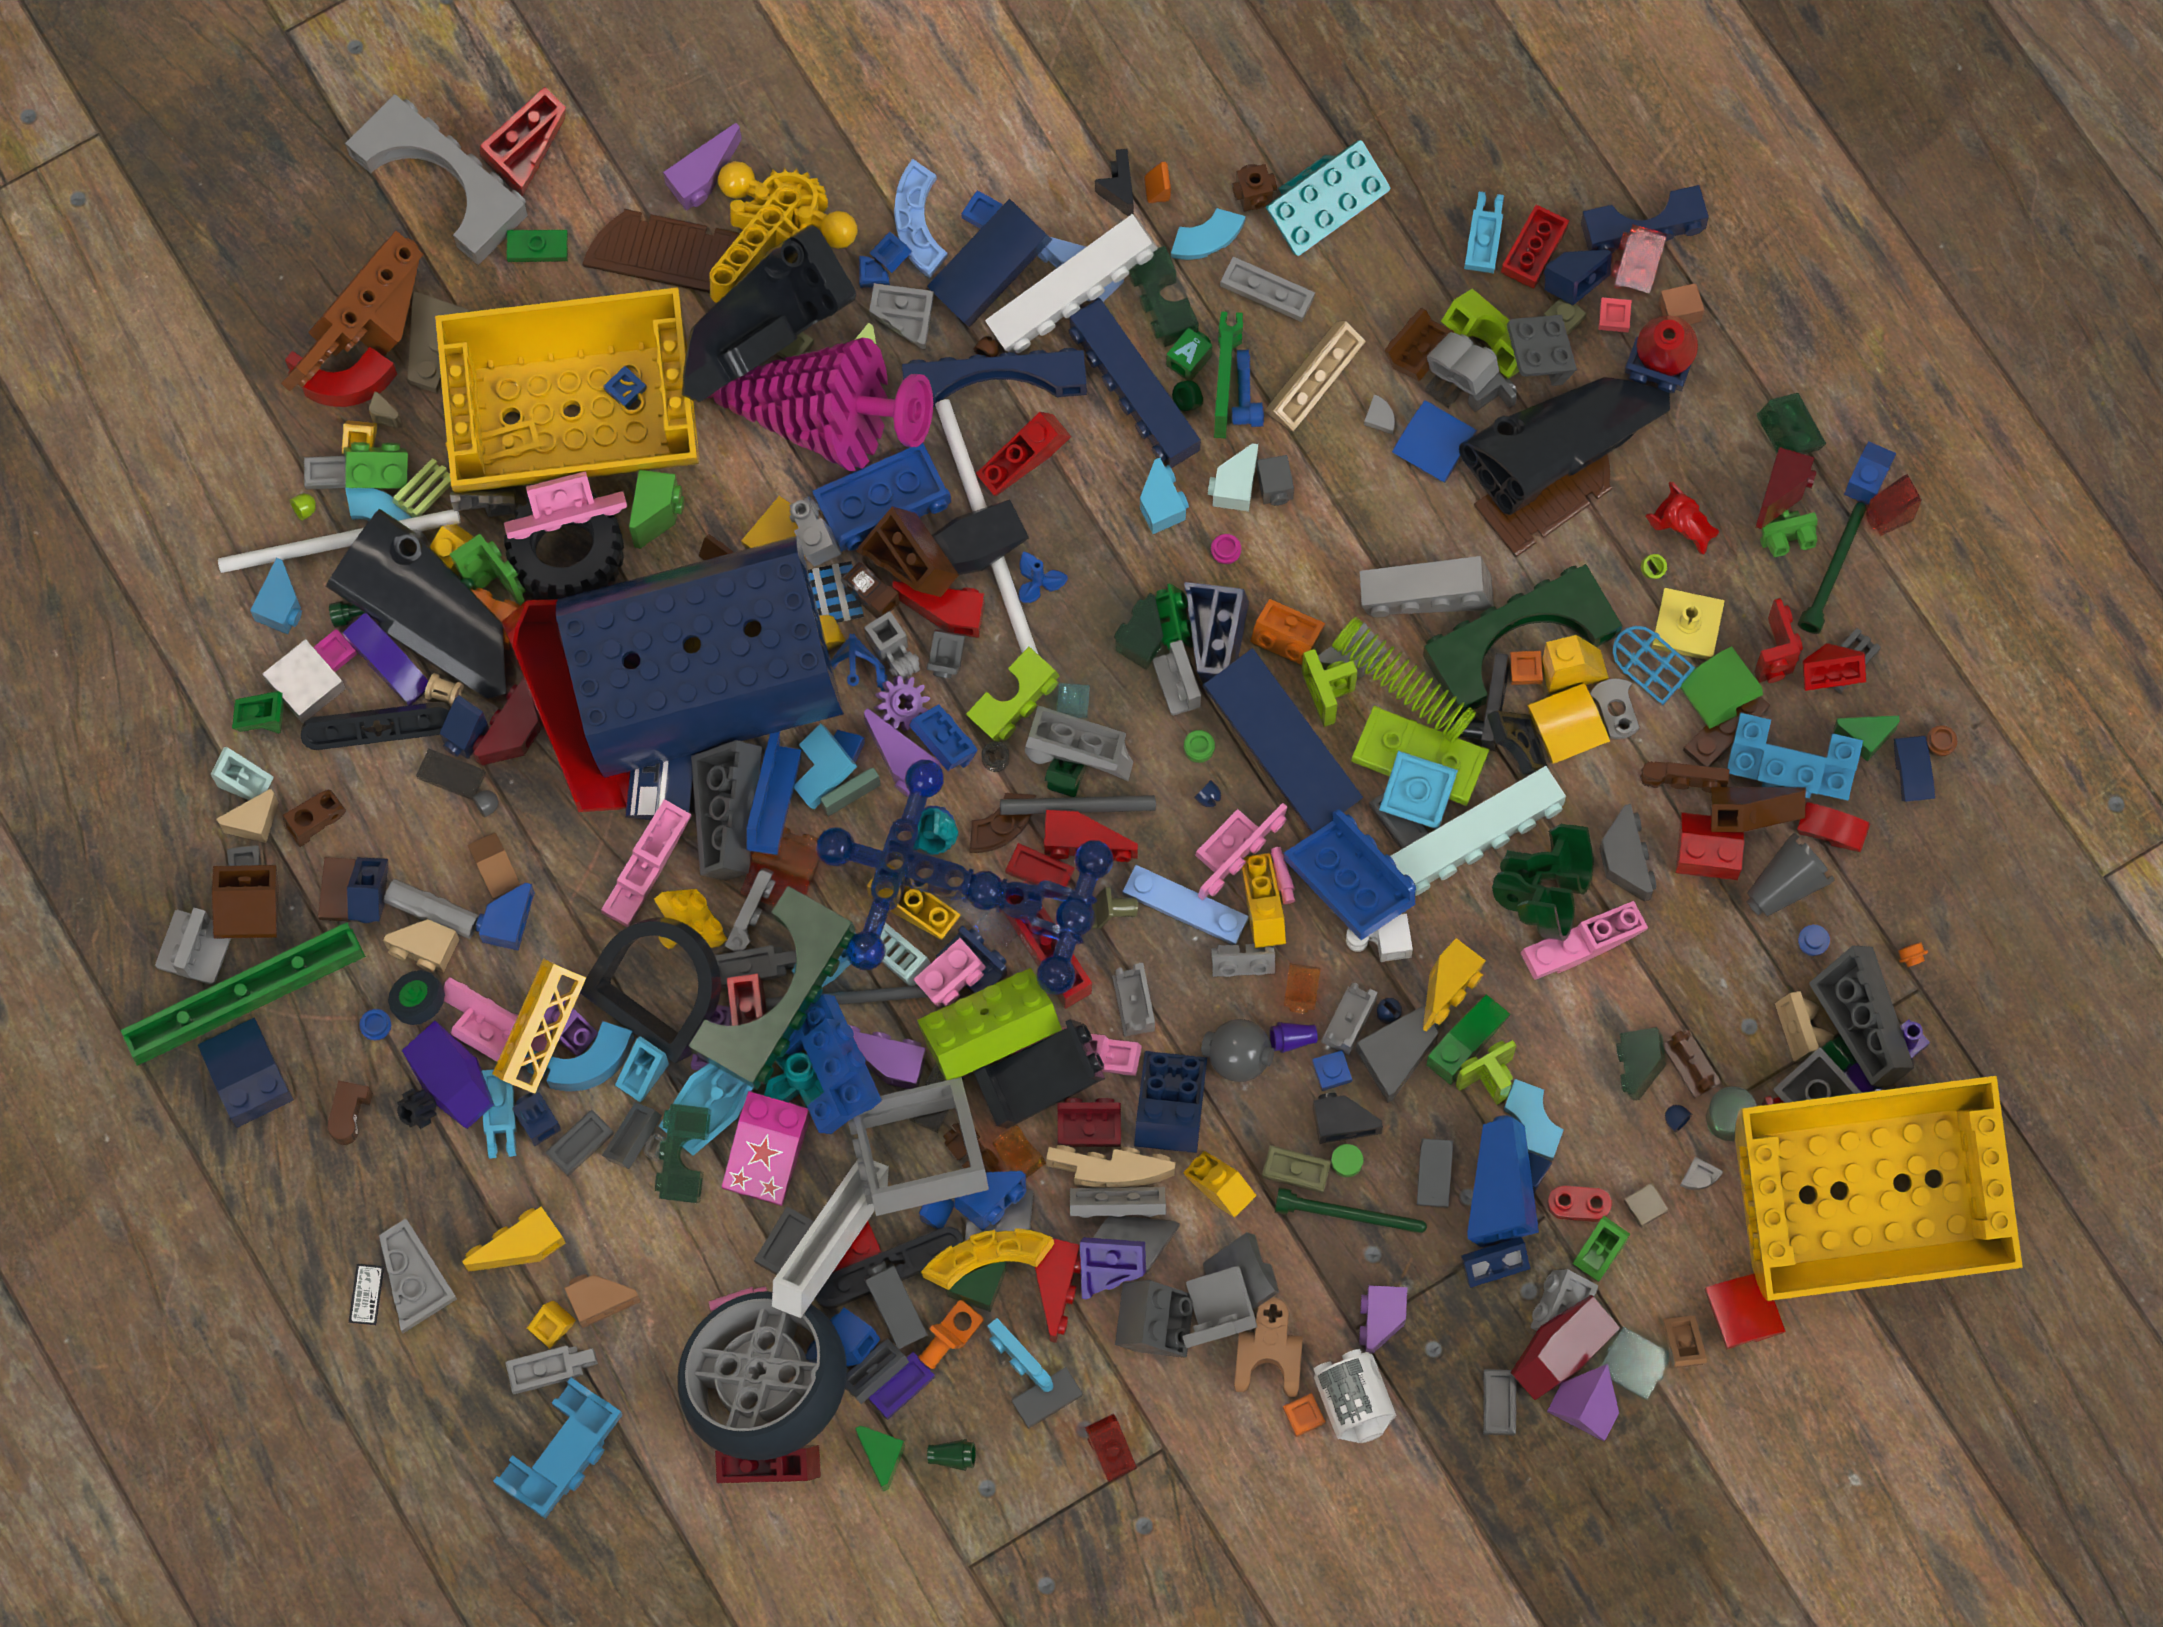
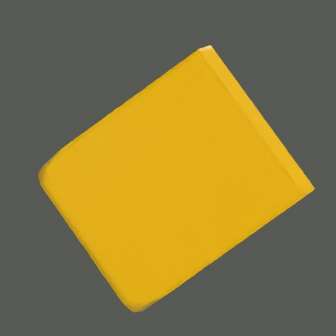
M346 421L343 424L342 454H344V447H351L353 442L369 443L370 447H374L377 423Z
M819 615L828 651L843 644L845 638L835 618L831 615Z
M550 1301L541 1307L527 1329L551 1349L573 1326L576 1320L557 1302Z

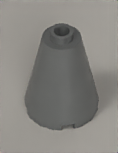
M1796 833L1789 836L1747 892L1750 899L1746 902L1758 916L1763 912L1768 917L1835 881L1833 875L1826 878L1824 873L1828 869L1806 843L1802 845L1796 842L1799 838Z

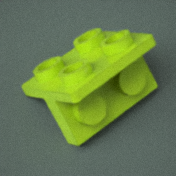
M1512 1040L1505 1044L1504 1041H1500L1487 1050L1489 1054L1479 1060L1475 1056L1465 1061L1460 1066L1462 1069L1458 1074L1457 1089L1460 1091L1480 1079L1496 1105L1507 1100L1512 1085L1510 1081L1513 1080V1077L1505 1064L1513 1060L1517 1046Z

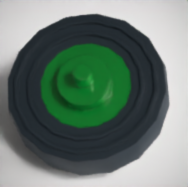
M424 970L411 971L394 983L389 992L388 1003L391 1012L402 1023L417 1025L430 1020L439 1012L444 1003L445 993L441 982L432 973Z

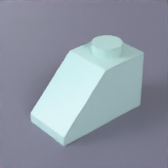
M1252 443L1217 468L1216 478L1210 477L1208 495L1213 496L1214 507L1249 512L1258 456V444Z

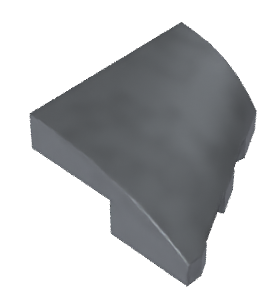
M515 489L450 493L454 511L485 508L488 517L514 514V510L518 506Z
M1109 1216L1093 1238L1144 1241L1146 1273H1148L1180 1224L1176 1221Z

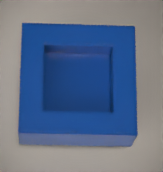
M977 190L961 213L962 219L981 229L1003 204Z
M889 231L870 252V255L888 271L893 273L909 256L912 250Z
M626 366L603 386L604 390L626 409L638 399L639 393L642 394L647 389V386ZM622 379L626 382H633L634 385H624L620 382V380ZM632 390L625 398L622 396L625 392Z
M1343 1050L1312 1059L1322 1091L1352 1082Z

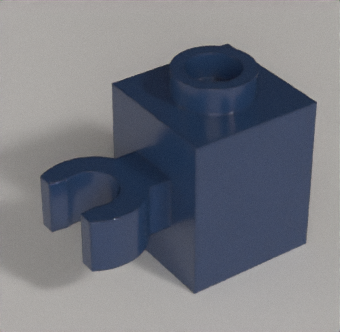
M540 1092L534 1095L528 1093L516 1101L517 1105L512 1108L534 1147L561 1131L558 1121Z

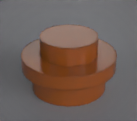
M1942 725L1932 728L1926 737L1929 751L1937 756L1951 754L1958 742L1956 733L1951 728Z

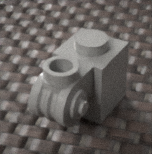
M807 496L803 500L789 505L791 509L789 510L791 514L789 517L792 523L795 522L798 525V529L794 530V532L800 538L806 559L814 567L842 554L830 526L822 518L818 519L820 507L814 500Z
M890 611L864 627L867 642L882 663L888 661L891 667L889 671L892 675L896 677L901 676L904 681L907 677H911L912 673L920 671L919 658L916 654H912L910 651L907 652V635Z

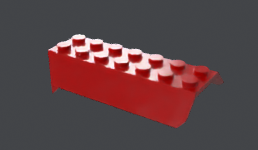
M558 599L527 600L506 617L502 624L578 813L625 809L627 807L630 771L604 778L591 753L585 737L556 618V602Z

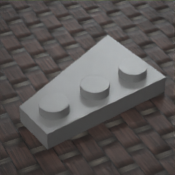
M407 1219L402 1220L379 1235L402 1333H405L457 1300Z

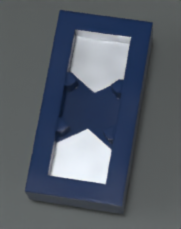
M1522 1237L1461 1255L1466 1280L1470 1288L1531 1269L1525 1242Z

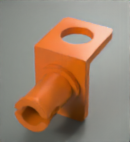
M959 1300L940 1324L932 1325L929 1328L935 1334V1337L918 1358L929 1368L935 1369L936 1365L950 1348L964 1347L983 1323L984 1318L965 1301ZM959 1312L968 1313L972 1320L970 1328L965 1331L959 1330L954 1323V1319Z

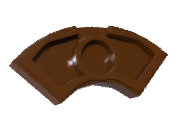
M1005 793L1004 799L1036 798V795ZM999 807L994 814L985 819L972 820L970 853L989 852L1010 843L1025 829L1032 814L1000 815Z

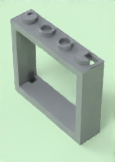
M962 1077L880 1096L882 1101L873 1109L848 1121L851 1135H858V1139L852 1140L856 1158L863 1157V1162L858 1163L861 1181L868 1180L869 1185L863 1186L867 1205L874 1204L876 1216L989 1190ZM955 1108L970 1167L880 1188L866 1128Z

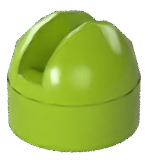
M303 493L290 499L292 509L300 520L303 521L315 512L316 502L310 494Z
M1658 554L1648 555L1641 562L1642 574L1649 579L1660 578L1667 570L1666 560ZM1648 560H1649L1651 566H1652V567L1655 569V571L1657 572L1656 574H1653V572L1651 571V569H1650L1649 566L1647 565Z

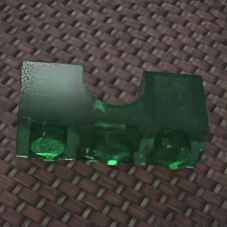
M1162 246L1153 252L1154 256L1148 262L1142 265L1136 264L1128 271L1133 286H1139L1142 293L1139 299L1144 312H1150L1153 321L1150 322L1155 338H1161L1164 347L1175 344L1188 327L1197 332L1199 323L1188 297L1179 301H1168L1160 295L1163 288L1176 283V269L1166 246Z
M671 1104L670 1110L665 1109L663 1128L668 1129L666 1141H661L659 1148V1160H664L662 1173H657L655 1180V1192H660L659 1199L700 1203L704 1172L687 1168L682 1162L681 1150L690 1140H708L712 1109Z

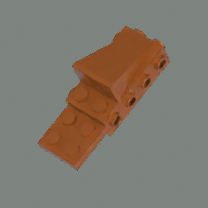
M395 231L379 247L309 330L308 333L317 341L282 381L281 385L289 391L297 384L302 388L316 374L323 362L331 354L337 356L343 349L348 353L359 340L368 348L371 347L385 356L402 339L419 260L424 255L413 240L404 238L399 232Z

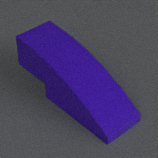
M366 612L342 632L351 646L407 705H412L425 693L428 683L427 678Z

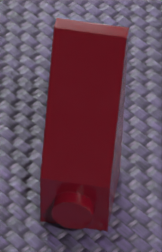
M1779 447L1755 528H1764L1787 509L1799 502L1803 497L1806 487L1812 489L1817 471L1811 470L1815 457Z
M805 1445L790 1454L768 1460L740 1459L723 1454L718 1450L715 1451L717 1483L810 1481L821 1477L819 1445Z

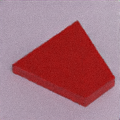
M1824 644L1803 660L1805 691L1865 683L1866 665L1864 652L1833 644Z

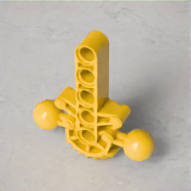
M738 161L727 163L721 168L718 175V185L721 192L729 198L740 199L749 195L754 200L751 202L746 201L745 203L742 200H733L730 204V223L732 226L739 227L743 231L711 269L710 297L717 303L765 257L768 250L778 246L808 225L817 227L830 247L837 249L848 247L854 242L858 233L855 219L847 212L834 211L828 215L823 213L828 207L824 186L819 185L817 178L810 179L808 172L801 175L797 168L794 172H788L784 167L781 173L772 170L770 177L761 183L755 180L752 168L746 163Z

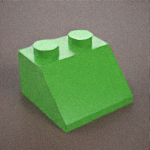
M639 470L629 524L634 548L641 549L674 526L677 514L682 515L684 496H681L682 486L678 485L675 474Z

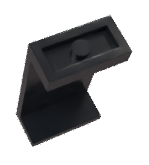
M1069 1019L1065 1021L1067 1028L993 1066L986 1065L973 1071L996 1126L1008 1129L1105 1079L1102 1072L1104 1063L1100 1055L1093 1051L1090 1045L1092 1036L1084 1023L1081 1024V1022Z

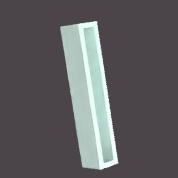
M1547 766L1390 857L1394 860L1397 869L1403 875L1407 874L1414 881L1416 885L1415 896L1429 889L1430 883L1439 877L1441 880L1451 877L1457 872L1456 868L1465 862L1470 865L1484 856L1482 852L1491 847L1494 849L1501 848L1510 841L1509 837L1517 832L1524 834L1537 825L1536 821L1544 816L1547 819L1556 816L1563 810L1562 806L1564 805L1566 795Z

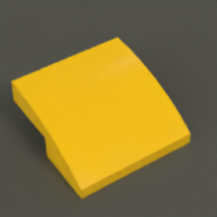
M1585 683L1527 705L1536 732L1540 734L1552 764L1610 742L1600 714Z

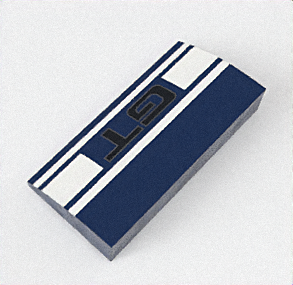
M695 754L630 771L625 817L652 820L664 799L689 813L693 778L691 756Z

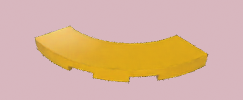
M1015 1228V1231L996 1232L995 1229L971 1235L970 1239L959 1243L953 1248L952 1246L947 1247L933 1258L921 1273L923 1278L950 1290L967 1273L987 1264L1015 1261L1037 1267L1054 1245L1053 1237L1026 1229Z

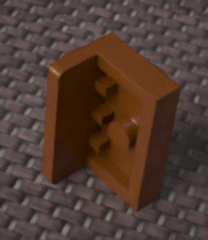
M1420 308L1408 320L1397 336L1390 341L1385 348V354L1393 369L1420 381L1430 370L1427 355L1450 332L1454 333V331L1431 320L1427 310Z

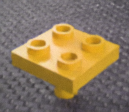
M697 889L661 892L654 898L665 918L675 919L692 927L706 940L711 948L720 947L728 940L723 933L721 923L714 918L707 906L705 897ZM658 936L662 945L668 949L674 948L677 944L668 938Z

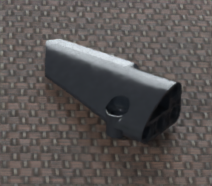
M808 225L778 246L768 250L765 257L691 328L684 362L683 396L698 403L703 401L729 382L748 373L798 338L797 335L813 324L834 315L855 300L856 291L817 227Z
M1603 377L1513 415L1498 417L1491 426L1459 445V453L1462 460L1504 514L1512 515L1535 501L1541 492L1553 482L1566 474L1570 477L1623 445L1638 430L1669 412L1670 393L1637 382Z
M378 509L346 552L328 580L326 587L379 621L378 625L385 632L485 698L489 699L507 693L504 627L502 622L428 546L427 538L421 531L409 529L383 510ZM406 538H410L416 543V552H410L406 549Z

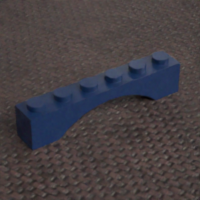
M1064 348L1059 352L1047 353L1044 350H1035L1026 355L1008 352L1000 354L999 357L973 355L969 359L961 360L945 357L935 362L917 359L910 361L908 364H902L903 380L910 374H922L927 377L932 388L933 407H936L935 404L944 400L961 388L989 380H1015L1029 383L1046 390L1055 397L1087 395L1084 350H1077L1075 348Z

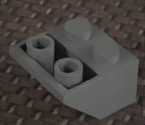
M1151 1280L1123 1282L1115 1345L1140 1353L1181 1358L1187 1357L1188 1348L1185 1347L1182 1336L1190 1334L1193 1305L1189 1293Z

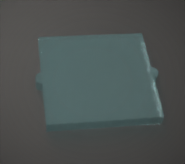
M1623 1326L1613 1346L1607 1348L1608 1355L1602 1366L1608 1364L1613 1382L1648 1400L1656 1383L1663 1379L1662 1373L1669 1362V1352Z

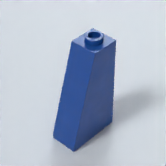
M1509 1115L1498 1116L1494 1118L1493 1122L1483 1124L1467 1231L1468 1239L1480 1247L1539 1233L1525 1125Z

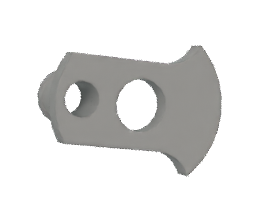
M1623 679L1602 681L1590 692L1592 699L1599 706L1608 736L1611 739L1628 738L1634 735L1640 728L1628 695V690L1632 683ZM1616 701L1622 703L1625 707V713L1619 716H1612L1608 711V705ZM1620 724H1625L1626 726H1628V729L1624 730L1618 726Z

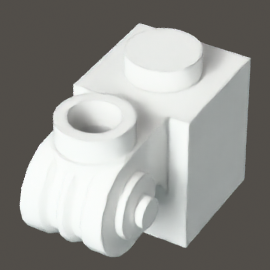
M1407 913L1399 915L1363 940H1360L1348 928L1346 934L1347 946L1352 951L1361 952L1367 947L1368 941H1372L1378 946L1380 962L1411 958L1413 947Z

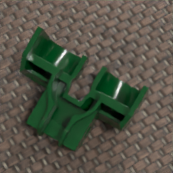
M1561 823L1548 831L1551 852L1528 854L1507 850L1505 857L1500 863L1501 872H1498L1494 877L1492 891L1495 900L1501 906L1518 912V917L1522 923L1529 926H1537V930L1542 937L1565 941L1571 932L1574 921L1575 904L1573 893L1584 895L1587 892L1592 880L1594 857L1588 827ZM1546 880H1556L1559 888H1548L1542 886L1541 883Z

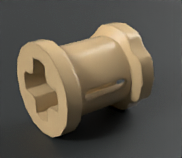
M433 673L425 689V699L431 700L434 698L452 706L455 698L458 695L462 696L464 684L462 682L453 683L440 678L439 674Z

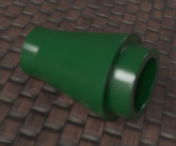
M961 1439L937 1445H928V1464H937L966 1471L967 1468H974L976 1461L975 1443L967 1442V1439Z

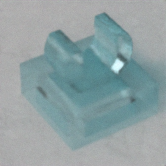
M1059 683L1057 712L1076 718H1088L1090 685Z

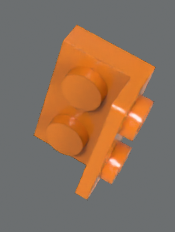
M1269 599L1255 623L1250 642L1302 665L1303 653L1314 648L1323 632L1325 623Z

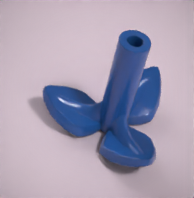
M1028 552L1022 553L1019 563L1021 574L1028 579H1032V582L1021 585L1018 594L1021 602L1031 603L1038 600L1041 595V585L1046 590L1052 592L1058 590L1067 582L1068 576L1063 572L1051 570L1044 574L1043 562Z

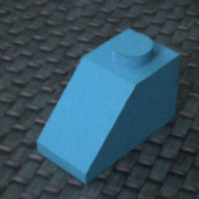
M276 557L250 612L256 622L288 634L291 627H296L299 623L302 610H300L301 606L283 561Z

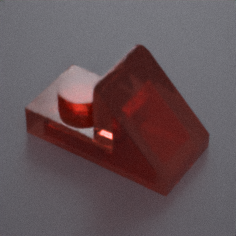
M1114 1413L1084 1427L1089 1437V1445L1108 1482L1137 1469Z

